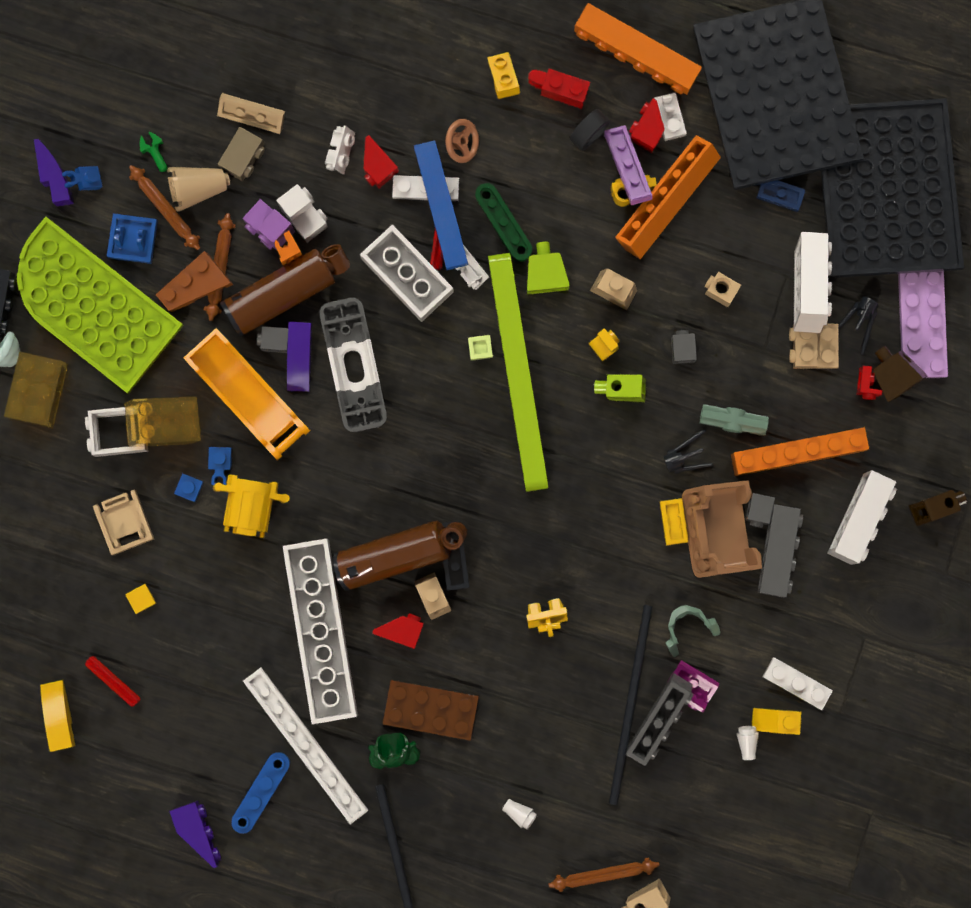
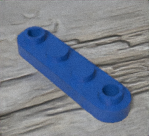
M276 752L266 761L232 818V827L236 832L247 833L254 827L290 767V760L286 754ZM275 760L282 762L281 768L274 766ZM240 818L246 819V826L239 824Z

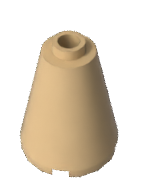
M169 167L167 169V172H172V177H168L172 200L173 202L177 201L179 205L175 207L176 211H182L222 193L230 185L229 175L227 172L224 173L223 169Z

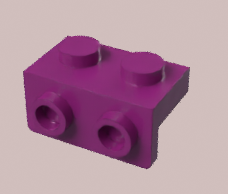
M681 660L673 673L693 684L691 692L694 695L688 706L694 710L704 712L707 703L718 689L720 683Z

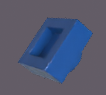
M182 473L174 494L196 502L204 482Z

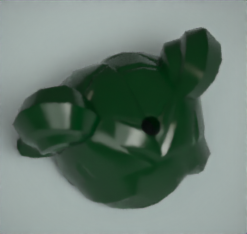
M402 733L381 735L377 738L375 746L369 745L368 747L371 751L369 756L370 764L373 768L382 769L383 767L396 768L404 763L407 765L415 764L420 757V752L416 748L417 743L415 741L409 743L406 736Z

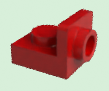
M862 366L859 368L856 394L862 395L863 399L875 400L876 397L882 395V390L870 389V386L874 384L875 374L871 373V366Z

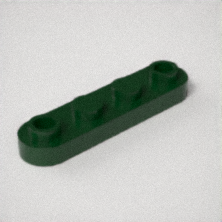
M489 183L481 184L476 189L475 194L478 204L513 259L520 262L528 260L532 254L531 243L497 189ZM483 193H489L491 195L490 198L484 199L482 197ZM522 247L525 249V253L519 254L517 249Z

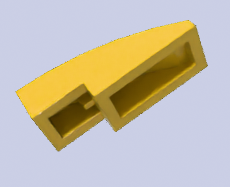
M63 680L40 685L44 723L50 752L75 746L71 727L73 723Z

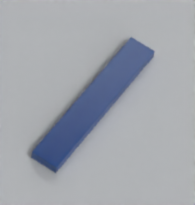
M431 141L414 145L446 270L467 266L468 261L436 142Z

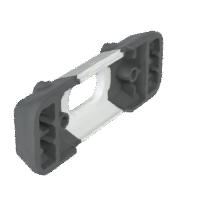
M356 298L326 303L321 307L320 319L344 427L350 432L378 428L386 422L387 413L363 305ZM349 351H357L361 356L365 374L361 382L352 383L347 378L344 355Z

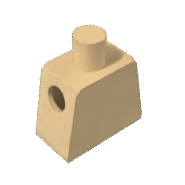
M604 269L600 271L590 291L627 310L637 292L635 283L610 269Z
M435 572L414 581L431 620L451 611Z
M659 878L630 895L626 901L627 905L622 908H668L671 898ZM638 903L643 904L645 907H640Z

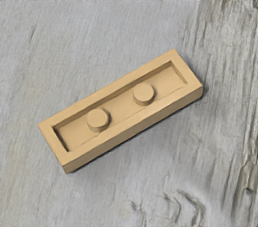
M222 93L217 116L280 134L283 128L285 111Z

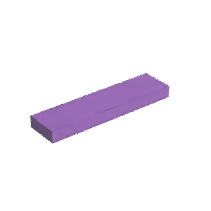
M626 125L605 130V138L630 204L634 205L652 200L651 190Z

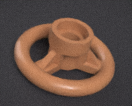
M458 119L450 125L447 131L446 149L454 161L458 163L470 161L478 150V131L471 121ZM461 125L466 126L462 132H454L457 127ZM470 133H471V134H472V147H471V150L469 151V148H468V145H467V144H468V137H469V135H470ZM454 149L460 150L463 156L457 155Z

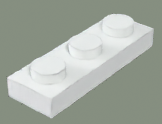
M393 175V199L428 200L422 176ZM445 177L451 201H458L459 178Z
M774 657L762 676L820 710H823L833 691Z

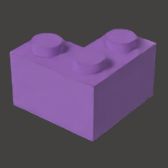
M261 199L243 217L246 223L244 227L253 235L259 234L258 237L268 249L272 247L276 249L275 240L282 247L286 242L284 233L290 231L291 235H293L295 232L292 224L277 210L271 209Z

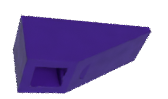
M195 801L172 809L170 814L177 834L213 868L219 866L221 855L218 848L213 846L211 839H214V834L211 826L206 825L204 818L207 817L204 805H200L199 801Z

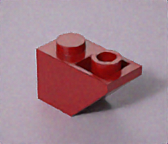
M654 98L650 104L647 102L644 104L640 111V114L643 116L639 122L634 121L629 130L631 141L651 153L654 151L665 130L657 100Z

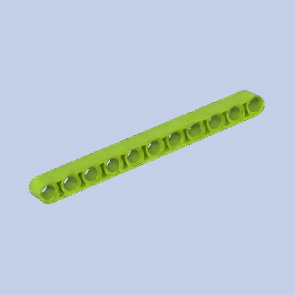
M510 253L488 256L525 488L526 492L547 489V475Z

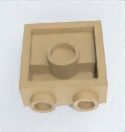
M793 324V328L789 330V340L793 341V350H790L789 360L790 363H793V369L839 368L838 324L823 325L820 333L794 331Z

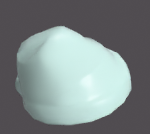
M10 331L0 343V367H13L21 358L19 342L15 334Z

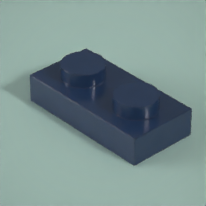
M777 180L761 184L756 198L798 212L805 189Z

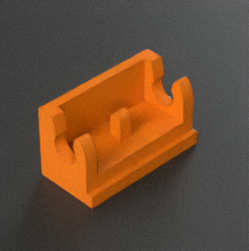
M290 231L284 233L288 245H284L282 248L279 242L275 240V247L281 257L279 259L283 266L303 256Z

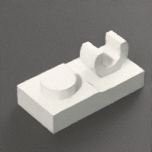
M676 92L655 97L654 99L657 100L665 129L663 133L664 140L667 141L686 136L687 133Z

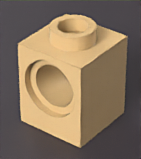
M718 272L715 277L711 275L704 286L708 288L705 294L728 307L741 284ZM719 283L724 284L727 292L723 294L717 292L716 285Z

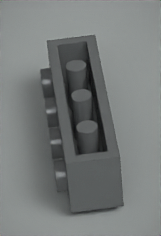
M773 505L770 524H768L757 593L783 598L787 597V593H791L793 581L789 579L791 571L794 572L796 566V559L793 558L794 549L797 550L800 537L796 535L798 527L801 528L803 522V515L800 514L801 509Z
M674 673L672 674L628 745L627 756L646 766L649 759L653 760L660 749L658 748L661 740L665 742L671 732L669 727L673 722L676 724L682 714L681 708L684 704L688 705L694 695L691 692L693 684Z

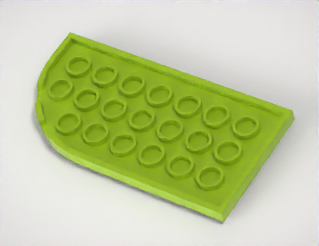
M47 217L32 232L22 248L19 257L17 283L28 312L40 325L129 394L184 325Z

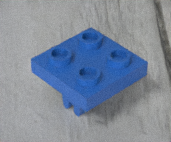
M113 214L107 257L152 264L158 220Z

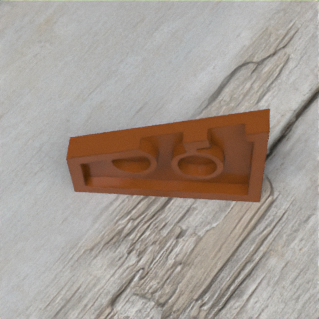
M204 251L162 288L156 296L168 311L173 312L194 303L199 298L212 295L217 290L230 287L233 283L210 255Z

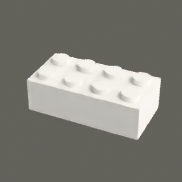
M393 225L360 254L361 259L421 322L453 293V287Z
M801 232L794 251V331L820 333L823 325H827L828 316L831 315L832 304L828 302V296L831 295L832 283L828 282V275H831L832 263L828 262V255H831L832 243L828 242L827 233Z
M872 470L863 474L827 554L851 565L858 564L866 559L869 549L866 547L869 541H873L877 535L878 529L876 525L879 520L882 521L887 513L885 506L887 501H891L896 493L897 488H894L896 481Z

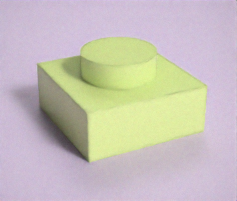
M490 335L468 338L471 360L493 358Z

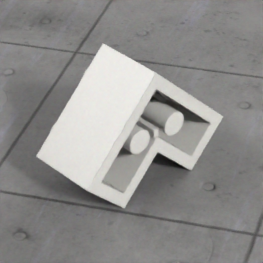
M297 184L276 201L285 216L308 243L328 227L325 222L328 218L321 209L316 210L313 207L314 200L305 187L301 189Z

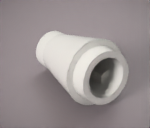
M755 726L739 727L736 735L742 759L754 760L756 759L759 732L756 731Z
M511 799L506 802L502 809L520 828L528 829L537 816L533 812L534 809L516 803Z

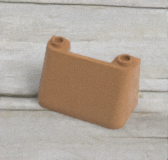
M749 480L704 485L687 489L683 492L682 502L689 541L688 545L692 569L696 577L701 578L762 569L761 553L756 548H749L742 504L748 503L752 495Z

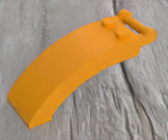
M217 328L183 357L277 461L282 457L281 454L303 434L306 435L310 432L308 427ZM296 424L298 428L275 448L272 444L290 427Z

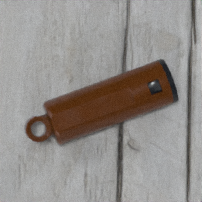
M339 244L327 247L322 254L317 249H313L225 299L220 304L236 332L241 337L334 284L333 275H339L347 271L350 267V262Z
M433 521L336 552L333 556L336 577L342 588L347 591L448 559L451 550L459 548L467 538V529L459 522H452L444 528L439 521ZM449 532L457 533L459 539L451 538Z

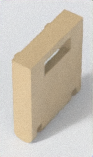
M136 490L130 491L133 498L131 501L128 494L124 493L101 502L104 509L103 512H101L98 504L93 506L111 555H116L154 540ZM138 532L141 539L121 546L120 538Z

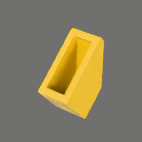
M753 708L752 726L756 727V731L800 735L801 712Z

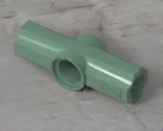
M703 404L699 424L720 427L728 432H746L765 436L769 417L746 413L745 410L727 407L725 409Z

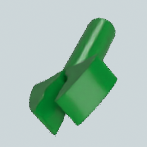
M149 132L153 139V146L147 145L141 136L140 151L142 154L145 152L151 153L159 171L164 172L168 167L158 150L159 145L163 144V141L154 133Z

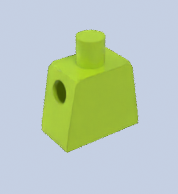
M549 242L536 243L537 255L529 256L527 295L569 290V281L561 254L550 253Z
M607 375V381L595 380L594 392L595 394H606V397L613 401L645 402L646 379L643 375ZM617 385H622L619 391H615Z

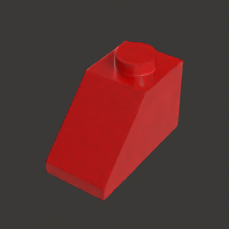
M368 135L365 138L364 172L366 175L364 178L371 186L376 185L380 189L399 171L396 164Z
M408 614L407 617L401 616L374 629L372 634L415 649L424 623L420 622L421 617Z

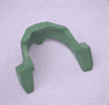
M688 605L675 609L671 614L668 624L671 638L666 642L673 657L679 655L678 641L674 635L677 619L683 618L687 614H693L704 622V625L709 628L713 636H717L720 634V629L716 619H707L700 609Z

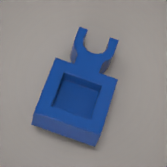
M98 166L78 167L75 169V172L65 171L62 173V177L68 176L71 179V182L64 184L65 187H72L78 184L79 191L99 190L102 188Z
M209 447L208 469L215 470L211 485L216 483L217 477H222L223 485H227L225 470H231L232 448Z

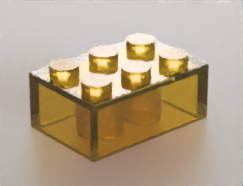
M19 352L4 417L53 429L68 364L60 360Z
M197 397L132 399L124 403L128 447L182 445L201 441Z

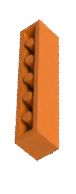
M589 3L575 24L574 32H576L579 38L585 41L589 39L596 43L595 46L600 50H608L614 54L616 59L633 64L637 71L651 74L655 81L667 83L678 94H688L702 69L698 64Z
M697 135L693 138L651 191L652 200L643 202L615 238L625 251L639 259L643 257L721 158L712 143Z
M865 427L734 452L731 454L734 474L739 476L864 452L869 449Z

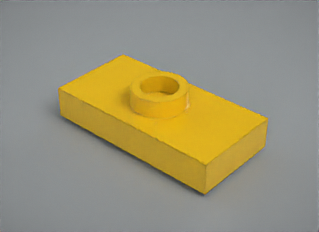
M682 498L660 501L666 546L688 543Z

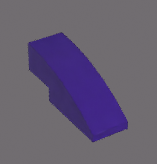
M34 139L40 182L45 187L50 186L52 202L57 207L74 204L70 187L64 186L68 181L66 176L62 177L64 172L61 166L39 139Z
M289 322L287 391L309 392L311 323Z

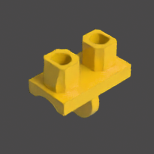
M559 598L548 601L549 611L541 612L540 603L529 604L528 615H526L529 629L538 627L539 633L547 631L548 636L553 637L552 630L560 629V622L568 621L566 607L563 608Z

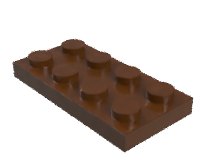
M391 680L383 725L471 741L479 696Z

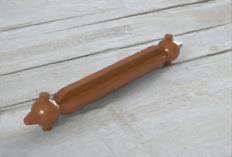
M130 165V180L138 181L141 190L180 237L186 239L184 245L199 250L200 236L191 234V230L151 180L144 177L145 170Z
M229 213L222 220H218L222 230L218 234L214 257L215 263L224 274L226 272L231 241L229 230L235 228ZM223 288L208 296L210 304L204 306V310L209 316V321H213L214 317L222 312L217 305L221 301Z
M645 858L642 864L634 862L569 875L565 879L557 875L554 881L549 883V887L562 892L566 886L573 888L638 875L643 871L650 875L659 866V862H653L649 858Z

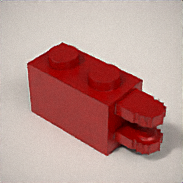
M537 69L528 73V83L535 88L541 89V96L581 109L583 108L590 86L589 81L552 69H548L547 73L540 70L537 71Z

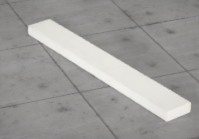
M262 667L243 680L347 821L352 824L368 811L367 807Z

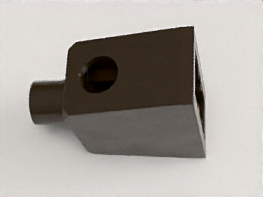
M884 346L875 352L882 364L873 369L888 402L895 400L928 377L904 351L892 355L889 349Z
M949 490L911 504L909 508L916 526L960 511V505L965 504L967 499L963 491L955 493L953 490Z

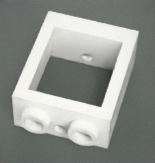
M143 406L88 411V417H85L86 429L90 430L87 448L88 452H91L93 456L148 452L145 408ZM133 415L136 446L101 449L98 418Z

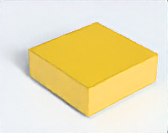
M146 584L125 594L135 614L156 604Z

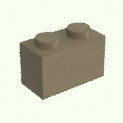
M239 127L218 162L219 168L243 182L245 177L249 178L252 174L255 160L257 158L260 159L265 151L263 139Z

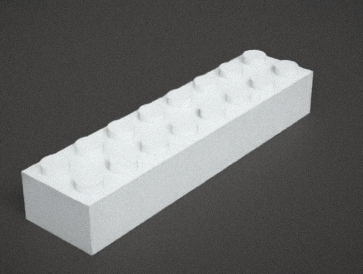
M321 539L283 546L311 723L317 724L357 717L358 713L329 540Z

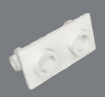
M337 126L336 130L333 131L330 145L337 148L336 150H328L325 161L327 170L334 171L336 169L341 174H344L349 164L350 150L355 142V132L347 126Z
M464 246L468 265L458 267L456 270L462 272L460 275L468 283L469 287L478 289L489 276Z

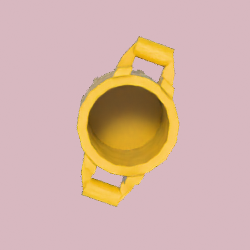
M228 475L227 485L222 483H215L213 485V490L216 492H228L223 522L224 532H229V527H233V533L256 536L257 531H259L260 538H265V532L267 533L272 501L277 500L281 503H286L289 501V495L277 494L279 485L277 482H269L267 484L237 479L236 475Z

